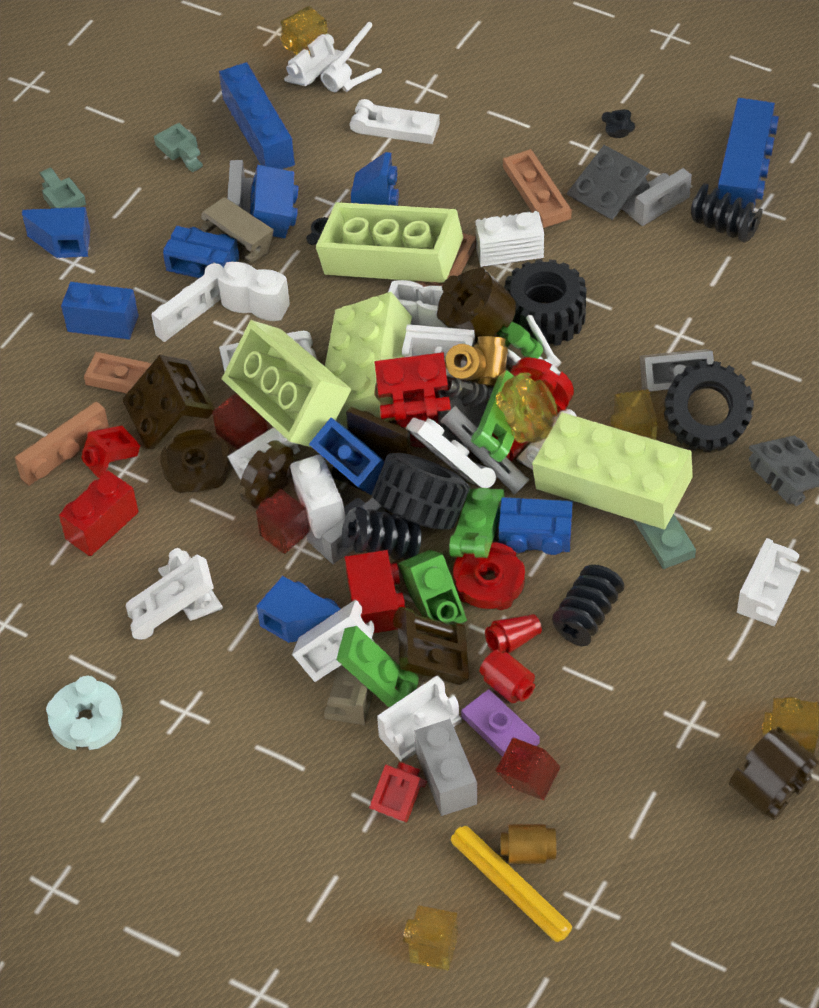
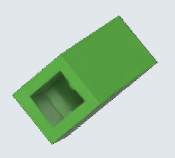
M428 550L398 563L409 595L423 617L444 623L451 621L463 623L467 621L443 554Z

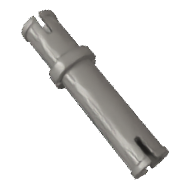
M454 406L441 419L440 422L444 423L463 442L462 445L466 449L469 448L487 467L493 469L495 475L512 491L513 495L530 480L507 457L501 462H497L489 456L490 452L484 447L478 448L470 441L478 428L457 406Z

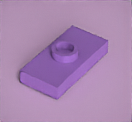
M490 689L461 710V717L511 766L540 743V737Z

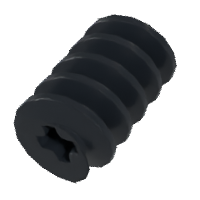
M704 183L692 202L691 216L693 221L698 224L704 222L707 228L715 227L719 233L726 232L731 238L738 236L739 241L748 242L754 236L759 226L763 209L761 208L754 213V202L751 201L745 208H742L743 198L738 197L732 204L730 203L731 193L729 192L722 199H719L720 189L715 188L711 194H708L709 184Z
M354 507L348 512L343 523L342 544L344 548H349L353 545V550L356 553H362L365 549L367 553L388 550V556L391 554L394 560H400L402 557L404 560H407L419 553L421 529L419 524L395 514L391 515L388 512H377L373 509L365 510L362 507Z
M591 564L585 566L581 570L580 576L574 581L573 587L567 592L566 598L561 601L559 608L552 616L553 625L558 633L574 645L580 647L588 646L591 643V636L598 632V625L604 622L605 614L611 611V604L618 600V593L624 590L622 578L616 572L601 565Z

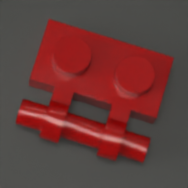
M444 352L374 361L379 398L393 397V404L380 405L381 419L395 417L396 421L406 420V416L427 413V417L437 416V412L451 410L449 396L435 398L434 392L448 389ZM424 393L425 400L404 402L403 395Z

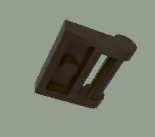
M399 607L394 614L393 624L395 628H398L400 669L432 678L438 676L443 681L458 685L469 680L467 640L464 624L454 621L449 623L440 622L416 615L411 609ZM416 630L444 637L445 640L418 633Z

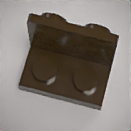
M159 355L123 397V403L147 449H154L183 415L209 419L216 411L190 361Z
M350 407L347 410L348 430L384 461L390 453L411 455L410 432L402 426L379 419L368 411H361L354 407ZM332 468L333 478L360 489L337 468Z

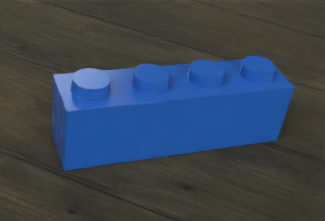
M248 63L219 71L223 100L262 166L278 169L294 166L292 138Z
M738 98L718 183V188L720 189L719 199H722L729 192L731 193L730 203L732 204L738 197L743 198L742 208H745L750 201L754 202L755 208L756 199H763L765 181H761V177L767 178L770 159H766L765 156H772L774 137H770V134L776 135L779 116H773L775 103Z

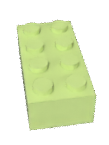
M336 202L317 242L316 249L324 275L444 283L448 278L462 243L463 234L456 209Z
M392 292L371 297L370 299L335 310L325 367L351 388L346 402L336 419L337 422L347 429L346 412L350 407L361 411H368L381 419L380 405L393 404L391 397L379 398L374 361L405 357L402 356V348L406 327L411 325L412 316ZM394 417V418H386V419H382V420L388 422V421L395 420V417Z
M250 320L222 377V380L289 442L311 447L309 443L331 417L334 420L337 419L351 391V388L283 330Z
M561 412L532 462L537 490L664 530L693 478L690 450Z

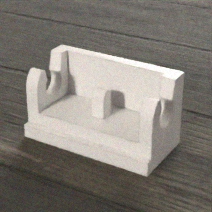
M407 325L402 356L410 357L444 352L445 360L447 352L457 344H467L474 347V330ZM466 356L461 361V367L467 364ZM446 369V375L448 377L453 378L454 376H452Z
M766 538L740 591L737 613L775 627L801 571V566L788 562L783 558L797 562L799 554Z
M354 600L299 637L292 655L314 682L341 665L336 658L345 628L357 626L372 639L374 624L372 621L367 624L363 622L360 616L362 614V606L357 600Z
M435 676L377 716L379 738L402 763L416 754L414 730L447 719H451L453 727L461 723L458 701L454 695L448 699L445 694L444 682L438 676Z

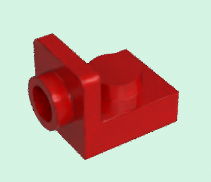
M122 425L88 432L81 458L97 478H100L107 472L109 462L138 456L141 445Z
M399 762L397 768L385 764L369 808L407 823L420 787L425 788L427 780L418 777L420 769Z

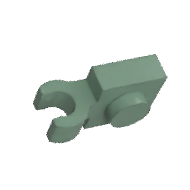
M180 123L154 136L155 145L172 161L181 157L191 172L203 167V164L197 159V156L201 155L197 148L196 137Z
M51 167L40 172V176L45 181L42 183L44 188L42 190L43 197L52 209L76 208L86 205L85 196L70 177L61 181Z

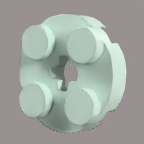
M82 676L76 682L63 687L48 702L46 707L49 726L54 738L68 749L77 750L76 746H88L89 750L98 749L113 740L122 725L123 709L119 695L111 686L97 681L92 676ZM86 709L92 710L93 717L88 720L85 717L77 719L81 711Z

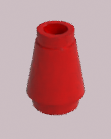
M535 614L495 620L491 623V626L485 629V639L492 652L499 650L501 653L507 652L510 654L535 636L540 635L542 627Z

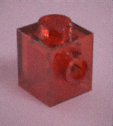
M237 393L212 412L216 434L236 449H240L268 431L266 420Z
M282 489L271 498H266L256 510L260 536L284 554L309 533L306 507Z
M512 737L495 771L511 788L544 801L561 767L545 749Z

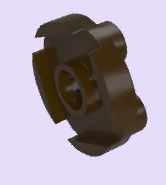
M201 429L179 433L173 437V443L167 449L165 445L160 456L163 475L171 484L172 489L178 493L200 492L221 487L225 483L226 474L230 469V461L227 457L229 456V450L225 441L221 438L218 440L212 437L211 432ZM193 457H199V460L202 461L199 464H189L192 462Z
M277 440L267 443L271 448L265 453L258 450L254 454L241 478L240 485L245 487V495L240 493V497L244 502L256 509L264 508L267 505L274 508L281 502L284 495L283 489L289 478L292 477L290 465L300 461L294 457V452L290 447Z

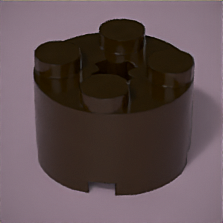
M484 268L471 269L459 276L452 275L442 285L443 293L438 303L437 318L448 328L474 330L475 344H478L479 336L500 337L496 333L503 325L508 328L511 324L516 310L515 300Z
M778 726L776 730L772 729L748 753L745 757L748 761L744 765L746 770L743 772L737 768L729 781V785L763 815L775 820L788 805L786 800L793 791L799 795L813 778L811 774L819 765V761L816 759V756Z

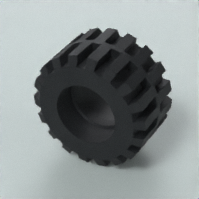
M542 259L535 260V263L532 264L526 262L522 264L521 269L516 267L512 271V276H508L505 281L504 288L510 293L516 303L512 322L522 326L530 334V337L536 339L526 319L528 315H532L548 344L557 346L561 345L562 340L567 342L572 340L573 334H579L582 330V325H584L586 319L587 287H585L584 278L579 277V272L575 268L569 269V264L564 262L558 264L556 263L557 260L549 259V262H543Z
M706 361L698 362L697 366L692 367L690 365L681 374L678 373L669 387L664 402V418L668 422L670 433H674L677 436L676 440L680 444L685 443L689 445L688 449L694 451L702 449L703 452H711L715 449L718 451L723 450L726 446L735 443L750 423L751 413L754 408V400H751V388L745 385L746 379L742 374L739 376L733 372L735 368L730 365L725 368L720 366L721 362L713 361L712 364H706ZM700 389H713L719 392L728 403L729 411L726 419L714 426L698 423L688 411L690 396Z
M390 453L386 457L372 492V497L383 508L408 521L434 529H451L455 526L470 486L459 475L436 463L410 454Z

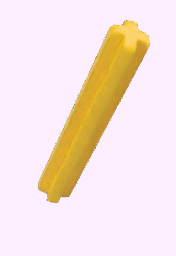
M468 826L459 827L451 837L452 844L555 942H559L568 936L572 930L571 923Z

